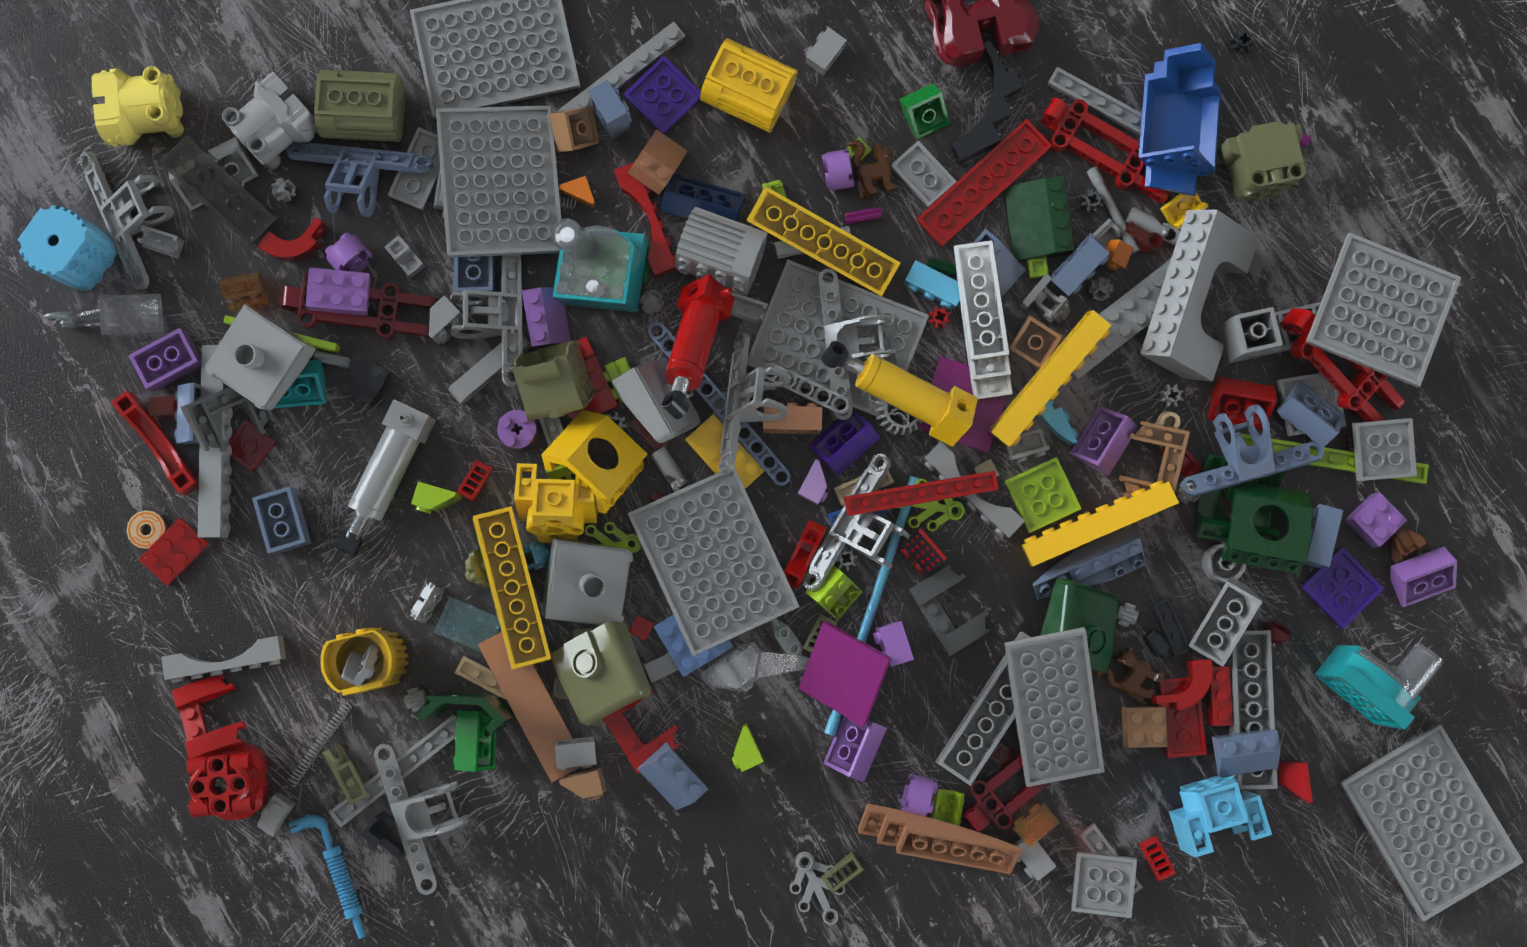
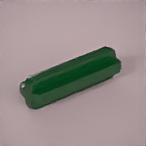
M933 257L929 258L928 267L957 277L956 265Z

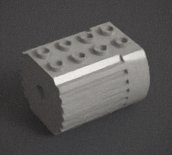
M695 207L688 217L677 246L675 269L682 274L694 275L698 279L710 274L723 287H730L735 293L747 296L759 269L768 233Z

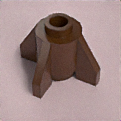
M1399 528L1390 538L1392 559L1397 564L1406 557L1422 552L1420 548L1428 544V541L1424 536L1410 529Z

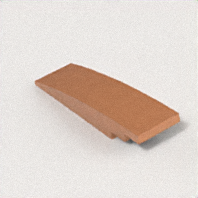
M502 631L479 643L478 646L551 782L580 768L581 766L573 767L572 770L568 771L557 769L554 741L574 738L536 665L511 670Z
M868 803L858 827L859 834L877 837L878 844L895 846L897 854L1011 874L1022 852V848L961 826Z

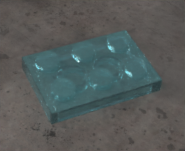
M449 597L434 633L481 652L478 644L498 634L500 624L498 616Z

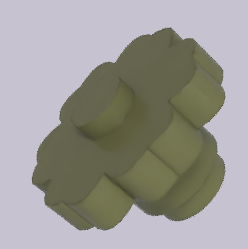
M474 550L469 554V558L465 560V576L469 582L476 583L478 586L483 584L485 588H488L490 585L481 550Z

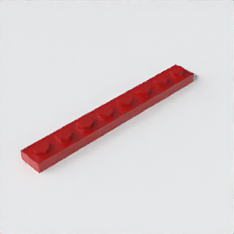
M995 471L845 496L844 502L848 517L997 491L999 488Z

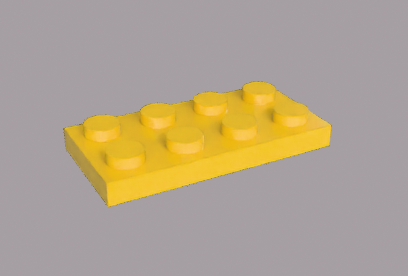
M713 414L685 440L712 471L717 474L720 472L718 467L721 460L720 448L723 424ZM739 443L734 467L744 488H747L764 470Z

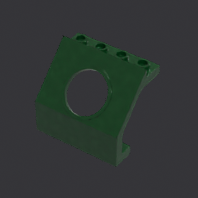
M1208 454L1205 464L1202 463L1201 473L1228 466L1225 456ZM1285 471L1248 482L1279 488ZM1223 489L1200 494L1197 499L1195 512L1197 537L1227 542L1231 519L1222 513L1218 502L1219 495ZM1263 506L1255 513L1254 527L1257 533L1264 539L1278 541L1280 531L1273 527L1275 508Z
M1252 482L1228 487L1226 497L1233 500L1230 531L1221 555L1222 560L1299 575L1303 564L1307 563L1313 512L1308 493ZM1263 506L1278 508L1286 514L1289 521V529L1284 538L1278 541H1270L1257 533L1254 527V516L1259 508Z
M437 693L428 695L426 697L430 701L425 702L418 709L420 713L416 716L423 722L427 721L430 717L432 719L437 718L451 704L478 705L494 719L485 728L490 734L504 729L516 717L504 701L495 694Z

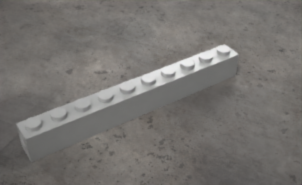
M202 345L201 398L229 387L217 378L211 377L205 371V366L218 345ZM232 408L212 416L228 451L220 452L219 448L209 447V451H205L200 444L199 538H228L231 530L229 523L231 485L229 481L232 473L230 465L232 447L229 445V439L232 436Z

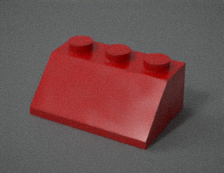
M1218 376L1212 390L1208 420L1214 421L1217 415L1225 413L1232 424L1245 423L1248 421L1244 413L1248 407L1259 405L1264 410L1269 421L1277 402L1275 387ZM1254 412V426L1256 429L1263 430L1261 419Z

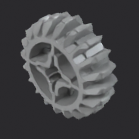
M884 401L875 402L876 405L880 406L874 410L875 412H880L876 419L883 420L880 426L887 425L885 429L887 432L892 429V434L894 435L898 432L900 435H904L905 431L907 434H910L912 429H918L917 424L923 423V421L913 416L909 421V414L902 410L901 412H894L898 410L894 406L887 410L888 403ZM890 416H896L902 422V425L895 423Z

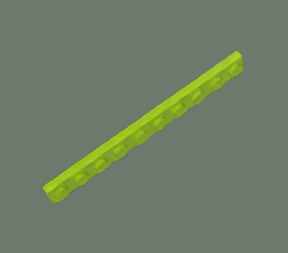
M1241 433L1247 446L1255 445L1250 435ZM1271 438L1273 453L1302 445V443ZM1323 447V457L1317 462L1306 464L1356 473L1355 454L1350 451ZM1315 448L1309 449L1311 455H1318ZM1416 463L1417 476L1389 479L1426 484L1429 465Z

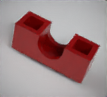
M1212 666V680L1209 687L1210 700L1209 705H1206L1207 725H1233L1230 666Z

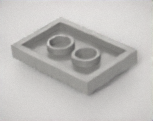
M919 141L890 165L891 169L928 208L957 182Z

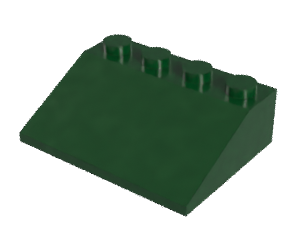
M1064 176L1038 179L1009 186L1004 190L1012 252L1017 261L1041 257L1067 256L1074 251Z

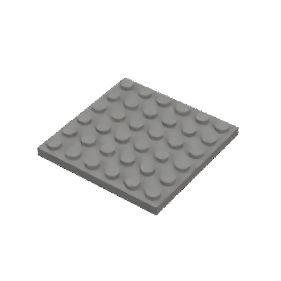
M1348 233L1306 343L1414 387H1420L1461 277L1355 234Z

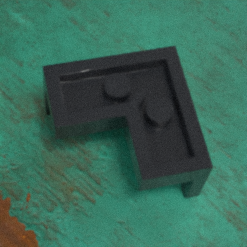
M384 811L375 815L360 834L373 846L381 845L395 857L404 849L395 820Z

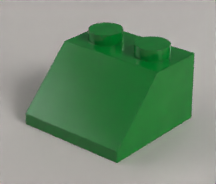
M933 83L899 99L903 114L916 139H920L950 124L942 92Z

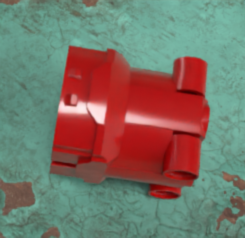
M242 741V744L215 756L195 757L187 760V773L189 776H192L188 788L191 798H193L189 802L191 817L214 815L225 820H241L253 816L254 813L268 803V780L266 781L267 757L262 748L247 743V741ZM220 761L223 762V768L221 770L217 767V764ZM218 777L224 778L227 783V789L224 793L219 792L215 784ZM239 778L245 781L244 788L238 785Z

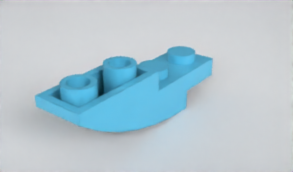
M1048 401L1045 404L1047 407L1040 416L1037 415L1039 419L1054 435L1067 444L1072 445L1078 442L1076 439L1078 438L1077 432L1073 427L1071 428L1068 422L1070 418L1067 411H1063L1062 407L1054 410V401Z

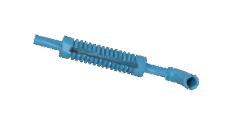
M305 814L302 818L290 821L289 828L297 825V827L290 829L293 834L306 828L312 829L316 827L320 829L327 849L322 853L324 859L327 860L326 863H329L327 867H330L328 870L332 874V881H335L333 884L336 885L337 895H340L338 898L341 899V906H344L342 909L345 910V918L352 919L358 939L365 937L366 934L359 917L363 910L361 905H358L360 902L357 901V894H354L356 890L352 887V880H349L351 876H348V869L345 866L346 862H343L345 859L342 858L340 845L334 847L327 827L329 825L322 816L316 814Z

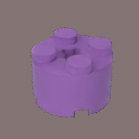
M848 149L827 152L822 155L825 172L828 171V173H825L828 190L832 189L833 191L855 187Z
M350 233L343 234L338 242L330 245L325 250L327 261L335 270L362 272L369 264L368 258H372V253L356 235H350Z
M512 410L499 419L498 436L506 446L517 451H523L534 445L539 436V427L535 420L529 421L527 419L525 411ZM518 426H519L521 429H523V430H520V434H519V435H518L516 432H514L515 430H517V427H518Z
M910 773L907 779L911 781L909 785L905 784L901 800V806H903L901 811L928 816L933 810L934 802L931 799L932 795L936 794L938 783L934 782L933 779Z

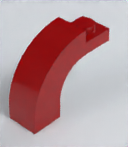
M315 218L301 237L290 241L282 240L268 231L257 247L278 260H303L313 255L322 246L316 240L324 235L327 226L321 220Z
M810 519L784 571L789 585L795 589L799 587L827 529Z
M1211 659L1187 661L1188 680L1185 686L1176 693L1153 695L1152 703L1159 704V707H1170L1172 703L1174 710H1182L1199 702L1211 684Z

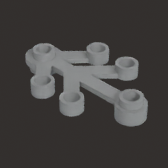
M806 851L800 852L795 858V865L798 871L794 882L790 884V891L793 894L801 892V882L806 872L809 881L804 896L798 903L799 910L801 912L809 911V903L814 891L824 911L822 914L824 922L828 925H833L838 921V913L834 908L830 907L821 887L830 889L822 878L815 875L813 869L826 873L828 868L834 865L814 861L811 853ZM803 858H807L809 862L808 864L803 865L801 863V860ZM795 884L798 885L799 890L793 891L792 886ZM842 886V887H843V890H842L841 892L835 891V894H837V895H842V894H844V892H845V886ZM802 903H807L808 907L806 909H802L800 905ZM828 912H832L834 917L829 919L826 915Z

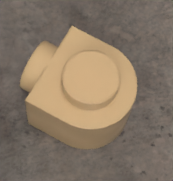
M1165 411L1159 415L1156 424L1179 428L1180 418L1176 413Z

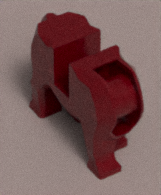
M926 0L925 11L933 23L934 44L938 56L951 67H960L980 62L985 50L981 34L987 33L989 30L991 31L994 45L999 51V57H1002L1009 53L1028 50L1039 28V15L1027 0H979L972 5L964 3V0H947L946 3V0Z

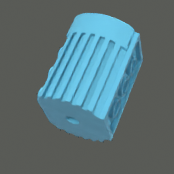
M51 206L50 209L46 210L40 208L18 238V241L21 243L20 255L24 257L23 260L29 263L28 265L31 268L70 288L80 291L92 290L95 284L102 280L103 273L112 266L114 258L118 254L111 236L106 231L75 212L64 207L59 208L58 206Z

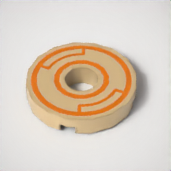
M144 510L137 512L127 524L128 539L138 548L149 549L167 530L164 518L154 511ZM149 524L151 526V532L150 534L145 535L143 533V527Z

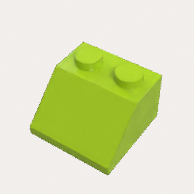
M418 482L411 504L416 506V510L431 514L432 511L438 512L461 500L462 495Z
M747 723L742 727L734 749V756L732 757L736 769L740 768L742 772L764 762Z

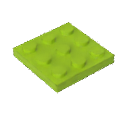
M1057 457L1004 481L1020 517L1025 520L1024 525L1028 533L1081 510V506Z

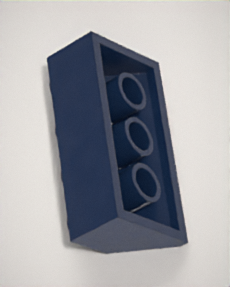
M673 174L664 191L661 211L670 215L681 216L688 220L691 211L697 207L738 222L745 194Z

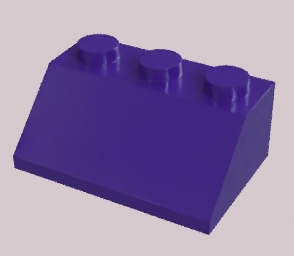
M853 410L850 418L847 420L837 419L808 446L833 473L839 476L874 445L880 437L872 425Z

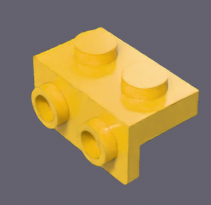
M1197 192L1196 196L1179 193L1160 209L1170 225L1181 229L1187 210H1205L1209 206L1201 201Z

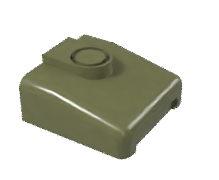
M617 621L606 622L592 631H586L563 644V647L550 654L557 676L580 723L583 725L595 726L599 724V720L636 700L647 698L651 693L649 682L626 623Z

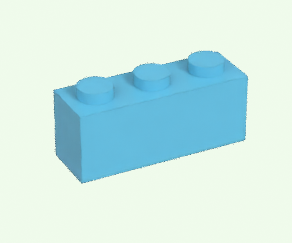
M915 260L904 282L906 288L916 293L918 291L924 294L923 297L927 300L940 302V306H945V309H955L960 300L958 281Z

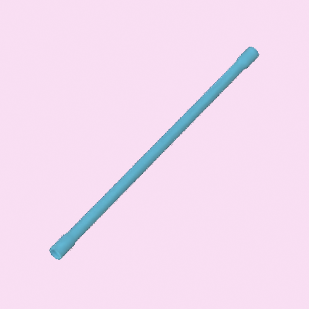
M910 476L907 486L914 485L919 478ZM911 506L900 508L895 525L903 530ZM892 532L884 559L890 564L893 562L901 535ZM882 565L857 636L859 640L865 643L890 569ZM835 710L832 711L824 733L832 736L836 735L840 723V713Z

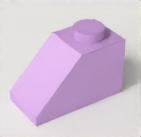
M816 459L797 495L818 505L819 502H824L828 492L825 491L827 484L820 462Z

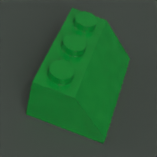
M485 710L457 711L454 770L477 772L495 769L497 732L490 734L485 729L494 720Z

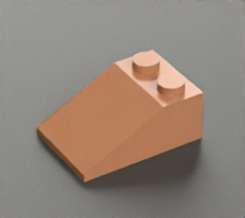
M656 129L628 171V174L659 195L688 151Z

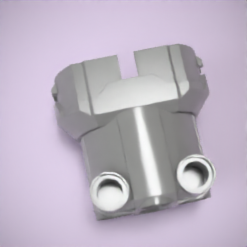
M274 72L267 73V77L264 79L261 78L255 82L254 98L239 111L233 107L226 108L222 113V119L262 165L275 169L280 165L281 159L279 154L293 142L309 143L314 138L313 135L316 132L318 133L314 116L288 90V87Z

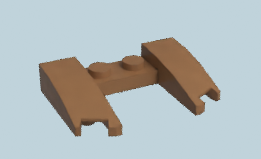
M1141 421L1140 423L1143 426L1136 434L1131 432L1129 438L1165 446L1157 481L1163 480L1164 483L1169 481L1175 493L1190 431ZM1119 475L1120 482L1124 481L1127 492H1124L1123 496L1132 497L1131 493L1141 488H1145V490L1151 489L1149 485L1155 483L1154 481Z

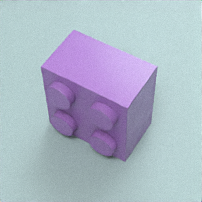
M1378 492L1370 494L1345 521L1371 548L1381 547L1407 519Z

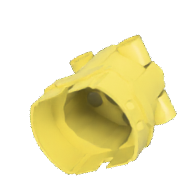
M154 66L147 67L143 71L142 76L131 77L118 68L110 69V72L102 70L100 73L93 74V97L105 96L104 104L93 105L95 125L105 143L114 147H118V144L127 146L136 143L142 134L166 132L173 138L180 137L183 134L184 127L180 123L183 115V106L179 98L181 91L174 83L171 74L162 73Z

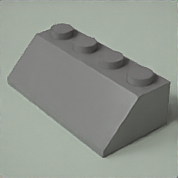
M236 136L168 171L170 182L190 210L258 177L252 161Z
M1230 577L1188 646L1223 667L1263 600L1250 587Z

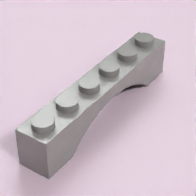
M941 441L923 459L925 467L931 472L935 471L939 475V480L961 477L956 465L955 454ZM975 494L962 496L967 501L966 505L973 512L978 511L981 514V520L987 525L991 524L995 528L994 532L1001 538H1010L1025 522L1012 508L990 504Z
M283 636L258 639L243 654L223 662L204 661L188 653L163 656L161 660L164 680L172 679V683L184 681V677L191 676V679L203 678L204 673H210L211 676L223 674L222 670L230 669L231 673L242 671L244 666H249V669L259 668L261 663L268 662L269 666L281 664L280 660L286 659Z

